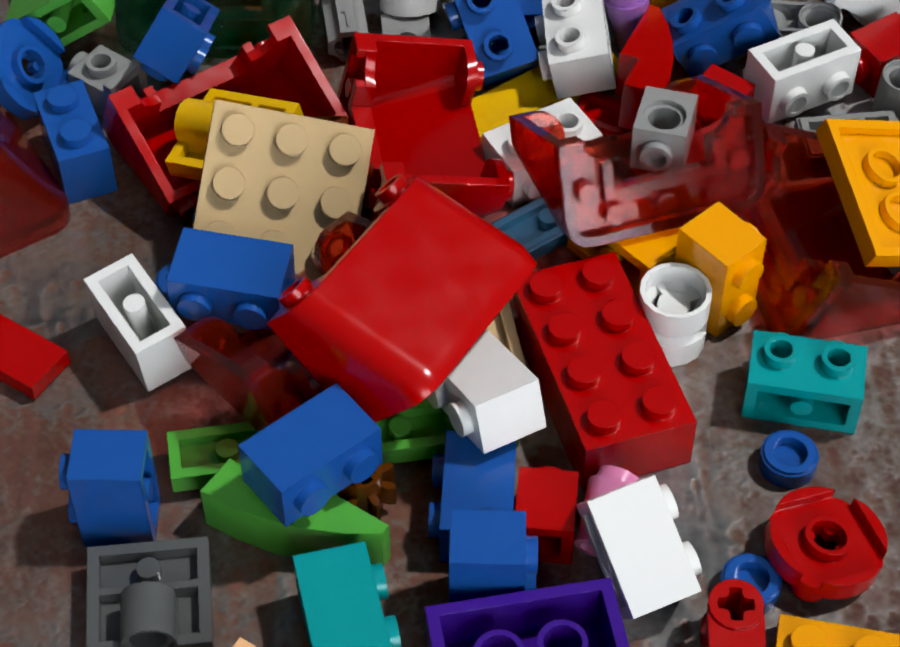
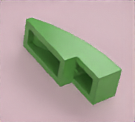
M231 458L200 490L206 524L239 541L266 551L292 557L293 555L365 541L371 564L382 563L384 566L391 558L389 525L336 494L329 498L326 505L317 513L311 516H302L285 527L243 481L241 464Z

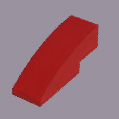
M649 5L619 55L614 94L615 96L622 97L618 127L633 130L646 86L668 90L670 88L674 61L673 40L668 23L657 6Z

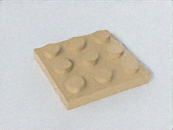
M215 99L192 229L293 244L295 272L299 278L305 276L312 282L325 275L357 240L375 129Z

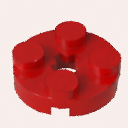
M805 487L785 495L777 504L763 532L765 552L771 565L786 582L790 583V589L794 595L808 602H817L822 598L833 600L847 599L865 592L877 579L883 567V559L888 546L887 534L881 521L867 505L855 498L851 505L842 499L834 498L835 490L826 487ZM820 534L823 540L835 541L838 545L834 550L824 549L815 542V535Z

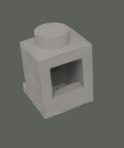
M101 44L89 54L84 51L77 53L72 58L68 67L67 76L69 83L83 80L95 113L101 117L104 116L108 95L132 85L137 96L140 98L142 90L148 87L147 75L140 66L141 62L135 58L131 61Z

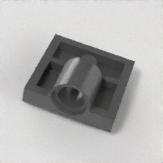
M209 537L87 547L86 647H214Z

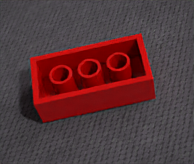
M611 252L533 271L509 300L522 351L531 372L539 379L542 398L574 471L579 472L578 482L582 491L587 488L588 478L596 475L599 468L603 465L617 466L628 470L636 476H641L690 463L697 421L616 253Z

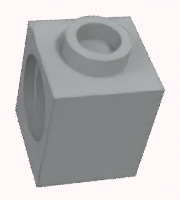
M651 86L645 87L632 130L630 167L682 177L695 131L698 104L697 94Z

